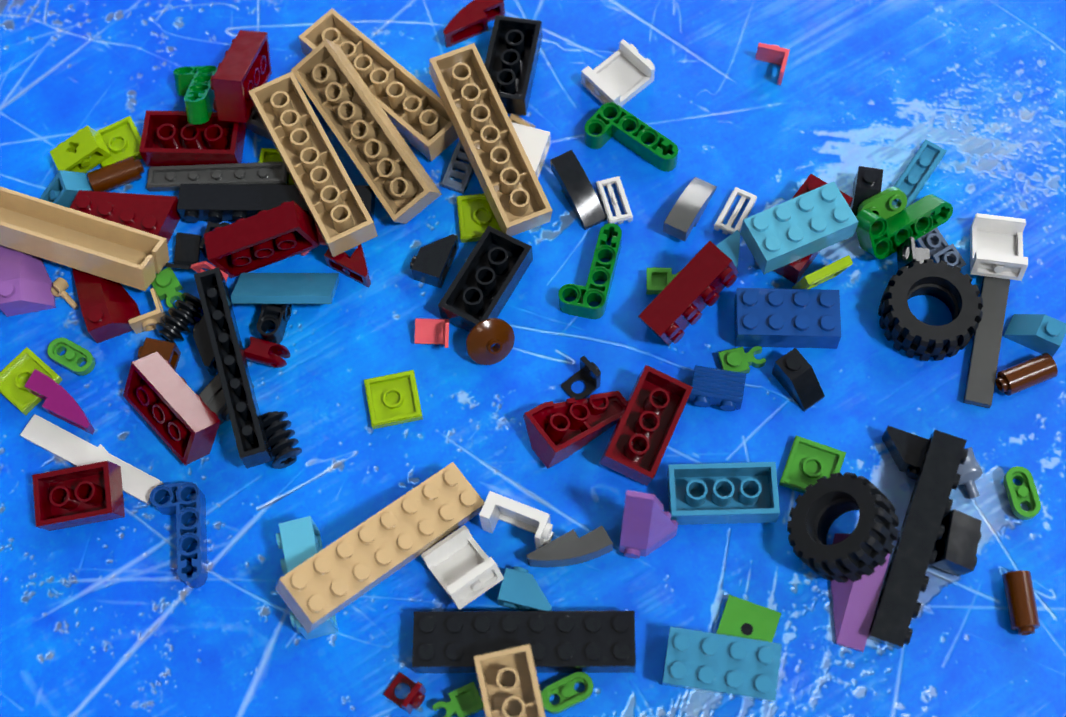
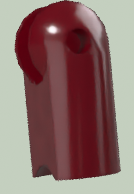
M250 337V346L244 350L246 360L274 368H282L287 365L283 358H289L290 351L286 346Z

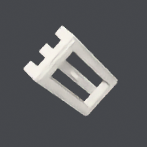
M620 177L597 181L596 188L608 223L623 224L626 220L632 222L633 215ZM615 183L625 212L623 215H621L611 184ZM603 186H606L616 215L615 217H613Z
M735 187L718 217L714 229L717 231L720 229L726 235L728 233L732 234L736 230L740 232L743 219H746L757 201V196ZM737 195L742 196L727 224H723ZM746 199H749L750 201L748 202L737 225L735 226V228H732V225L736 217L738 216L743 204L745 203Z

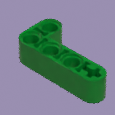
M185 66L176 68L173 71L177 95L184 96L189 124H203L208 122L214 109L215 94L214 90L211 89L210 81L212 75H215L218 70L216 66Z
M608 102L603 104L585 124V143L591 149L603 147L613 137L659 170L672 171L677 165V145L616 103Z
M929 194L886 220L870 210H862L856 216L859 221L856 228L861 249L874 257L884 259L897 251L896 248L909 237H914L915 241L948 221L953 213L952 204L934 194Z
M608 223L601 227L586 286L565 284L560 288L558 294L559 307L563 313L588 319H599L604 315L621 249L622 231L618 225ZM609 238H612L611 246L607 245ZM602 258L610 259L609 262H602L600 260ZM596 280H603V281H605V283H604V284H596L595 281H596ZM566 297L575 298V300L571 302L565 301L564 299ZM598 302L600 305L592 307L589 303Z

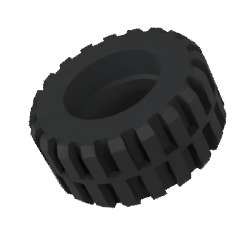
M925 259L923 264H920V261L911 262L909 267L903 266L897 271L896 275L891 277L881 298L878 315L881 316L879 320L880 327L886 329L884 336L888 341L893 340L895 342L893 347L898 351L901 348L907 351L906 355L911 358L914 355L920 356V360L928 361L930 357H933L935 361L943 360L945 355L952 357L959 350L965 348L982 319L983 299L978 297L980 293L978 286L971 284L973 279L967 273L963 275L960 272L961 268L955 265L952 268L945 261L940 260L939 263H934L933 259ZM918 295L936 297L949 308L952 322L941 326L923 323L912 314L907 300Z
M839 472L830 474V478L824 476L817 479L818 483L815 485L810 484L805 488L806 492L802 496L799 495L795 500L797 504L795 508H791L789 514L792 519L788 521L787 531L790 533L788 540L793 547V552L815 573L829 581L835 580L838 583H846L849 578L854 582L861 580L864 574L867 576L875 572L874 569L878 565L882 567L887 561L885 557L888 553L892 554L895 548L893 540L897 541L899 531L895 527L899 525V520L895 514L893 504L867 478L857 476L855 473L847 472L842 475ZM859 510V520L854 531L843 541L827 545V533L832 523L846 512Z

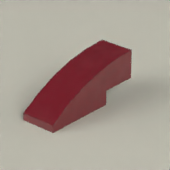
M473 0L466 5L443 31L446 47L449 48L488 31V22L494 20L496 15H505L504 0Z

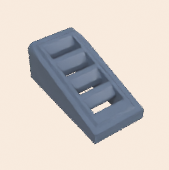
M459 140L441 185L447 189L464 194L474 174V170ZM460 159L469 162V165L459 162ZM457 168L465 171L466 173L464 174L455 170ZM455 177L461 179L462 183L451 180V178Z

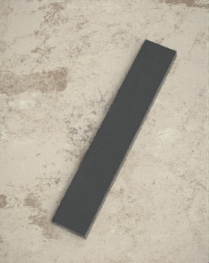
M284 162L149 167L146 188L149 192L179 191L180 184L288 185L289 172Z
M983 276L980 297L983 299V307L981 309L983 315L974 333L963 403L990 408L992 405L1010 279Z

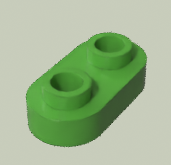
M890 187L863 201L859 205L857 213L865 209L876 211L875 214L886 220L906 207L907 197L901 189ZM894 199H898L896 205H892Z
M56 338L48 346L47 352L49 357L55 363L76 375H87L95 367L94 356L85 348L66 338ZM66 350V353L60 356V353ZM87 361L84 366L80 367L82 362Z
M1012 467L1003 478L1011 510L1019 519L1030 520L1041 509V502L1032 474L1024 467ZM1013 479L1019 480L1021 485H1015ZM1021 504L1027 505L1028 511L1023 510Z
M575 672L548 685L541 693L545 711L551 714H559L586 701L593 693V681L588 674ZM578 683L585 686L584 691H575V685ZM554 695L560 698V702L556 705L551 704L549 701Z

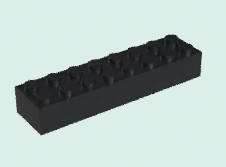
M635 611L414 612L412 667L415 673H477L474 656L528 644L531 645L536 673H635Z

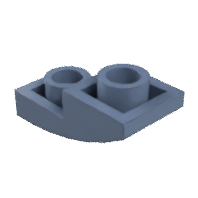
M938 228L915 240L918 248L929 249L930 259H933L934 263H939L940 260L945 261L952 268L954 265L959 268L966 265L954 244L948 245Z

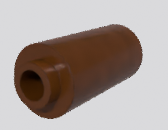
M131 156L87 173V176L94 191L107 192L141 179V173L145 172L140 159L135 160Z
M1044 353L998 372L995 382L1001 393L1010 396L1056 377L1058 370L1054 359L1048 353Z
M1025 570L1005 573L1002 575L1011 629L1018 631V635L1034 634L1035 629L1040 627L1031 573Z

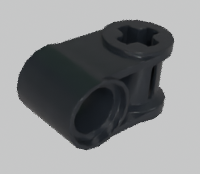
M262 304L257 322V330L261 339L277 344L282 342L287 322L291 316L292 304ZM269 329H275L271 333H266Z

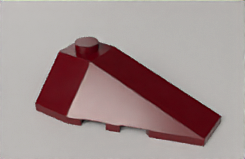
M72 268L84 321L89 334L98 344L132 331L133 329L129 325L128 320L140 316L141 313L137 303L118 282Z
M619 391L590 395L589 398L579 400L569 398L566 402L553 403V401L544 402L525 412L523 417L533 451L547 469L554 466L618 423L627 401Z

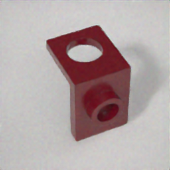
M399 672L384 692V696L410 714L413 709L417 710L426 697L424 695L426 690L420 682L415 683ZM401 683L409 685L411 692L405 699H399L395 695V688Z

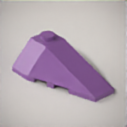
M0 245L1 311L9 317L56 308L55 296L51 293L53 282L41 258Z
M626 491L619 552L624 553L626 557L638 559L640 556L646 557L676 536L678 522L671 520L669 512H663L664 505L654 494Z
M835 533L832 544L843 541L850 534ZM889 553L885 557L887 561L882 567L878 565L874 569L875 572L869 576L864 574L861 580L852 582L848 578L846 583H838L835 580L831 581L835 641L837 645L864 652L890 557Z

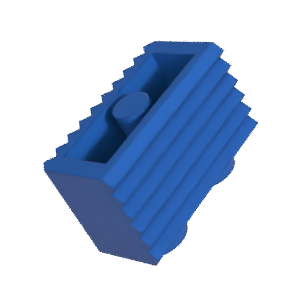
M695 365L692 380L693 389L690 393L689 401L694 402L699 407L715 405L720 406V409L724 411L739 410L743 400L746 373Z

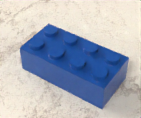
M737 288L734 299L735 346L837 349L841 339L839 290Z

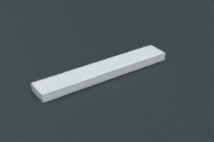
M36 414L33 415L20 434L27 441L76 467L103 461H110L121 466L123 492L147 505L151 504L149 498L151 491L156 486L163 485V482Z

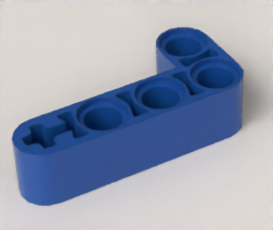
M193 482L156 486L150 493V502L163 515L176 514L178 576L187 586L199 588L205 584L208 576L205 495ZM196 493L193 500L186 501L189 494ZM170 496L168 502L160 504L163 497ZM197 518L194 525L186 527L189 519ZM197 543L194 551L187 552L190 544Z

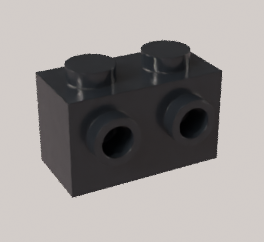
M955 509L951 510L948 515L944 514L941 524L945 525L941 540H936L933 550L937 551L933 566L955 576H961L974 571L977 564L976 553L981 539L980 529L982 521Z

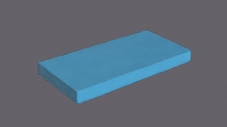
M241 273L231 294V302L233 304H332L339 283V273Z

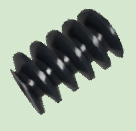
M183 293L181 295L183 301L177 300L175 302L176 308L170 307L168 310L170 316H162L161 319L164 324L159 322L155 324L158 334L167 342L175 343V339L184 341L181 332L190 334L191 331L187 325L195 326L197 322L194 317L202 318L203 316L200 299L189 293Z
M274 411L261 415L273 461L272 467L275 469L286 468L297 461L296 456L302 453L300 447L293 448L298 444V439H289L295 435V431L288 429L292 423L289 420H285L288 417V413L285 411Z

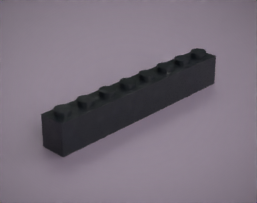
M180 184L177 211L183 221L190 223L198 221H210L213 223H221L222 221L235 222L238 219L251 217L262 210H269L280 206L284 202L295 201L312 218L296 185ZM354 185L374 222L375 193L370 186Z
M219 267L194 274L240 459L246 468L270 462L272 457L226 280Z
M934 430L929 437L868 634V638L896 649L903 648V645H908L913 633V629L909 628L911 619H916L920 611L921 603L917 602L920 591L925 592L928 585L929 577L925 576L928 565L933 566L936 559L937 551L933 550L936 540L940 541L944 533L945 525L941 524L944 514L948 515L952 507L953 500L949 499L952 489L956 490L960 481L961 474L957 473L959 464L963 465L968 455V449L965 448L967 440L938 430Z

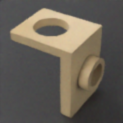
M151 288L150 292L156 310L128 320L129 325L136 334L155 330L157 322L164 324L161 318L165 315V312L154 288Z

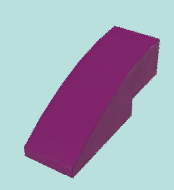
M34 369L24 387L31 394L45 400L42 405L43 409L47 413L93 435L95 431L93 425L74 398L50 377Z

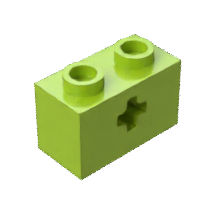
M88 125L78 130L77 133L50 151L58 171L87 173L111 156L101 134Z

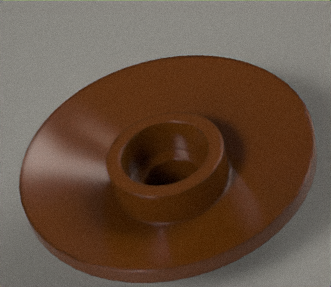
M490 318L483 320L472 328L467 337V353L473 361L481 365L498 363L511 352L515 340L514 331L502 319Z

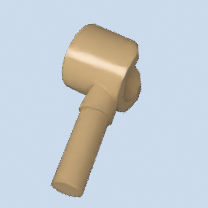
M57 278L51 287V293L56 297L61 296L76 310L79 305L66 292L69 284L65 279Z

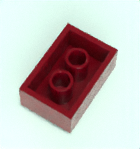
M103 461L32 475L35 521L38 528L53 531L125 517L121 466Z

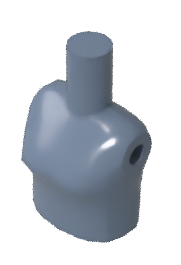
M972 447L966 448L968 449V455L963 465L959 464L957 473L961 474L958 485H965L968 497L971 499L979 496L975 480L982 476V469L975 458Z

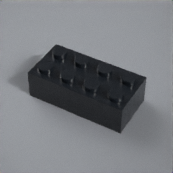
M496 15L485 67L506 112L526 115L543 38L542 21Z
M488 226L440 301L438 307L441 318L449 319V322L468 332L483 320L497 318L533 260L532 246Z

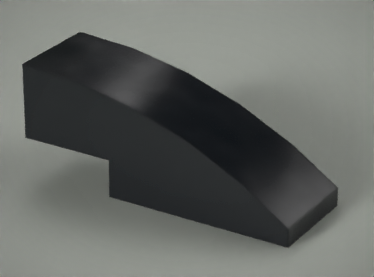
M570 150L551 159V170L562 187L563 195L584 229L587 230L607 220L600 201L574 152Z

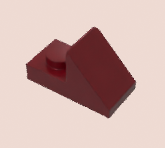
M361 244L351 257L345 252L333 257L329 249L326 251L324 257L329 267L369 288L371 281Z

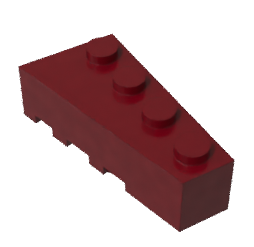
M79 190L70 206L71 209L167 238V244L181 218L177 211L178 198L176 196Z

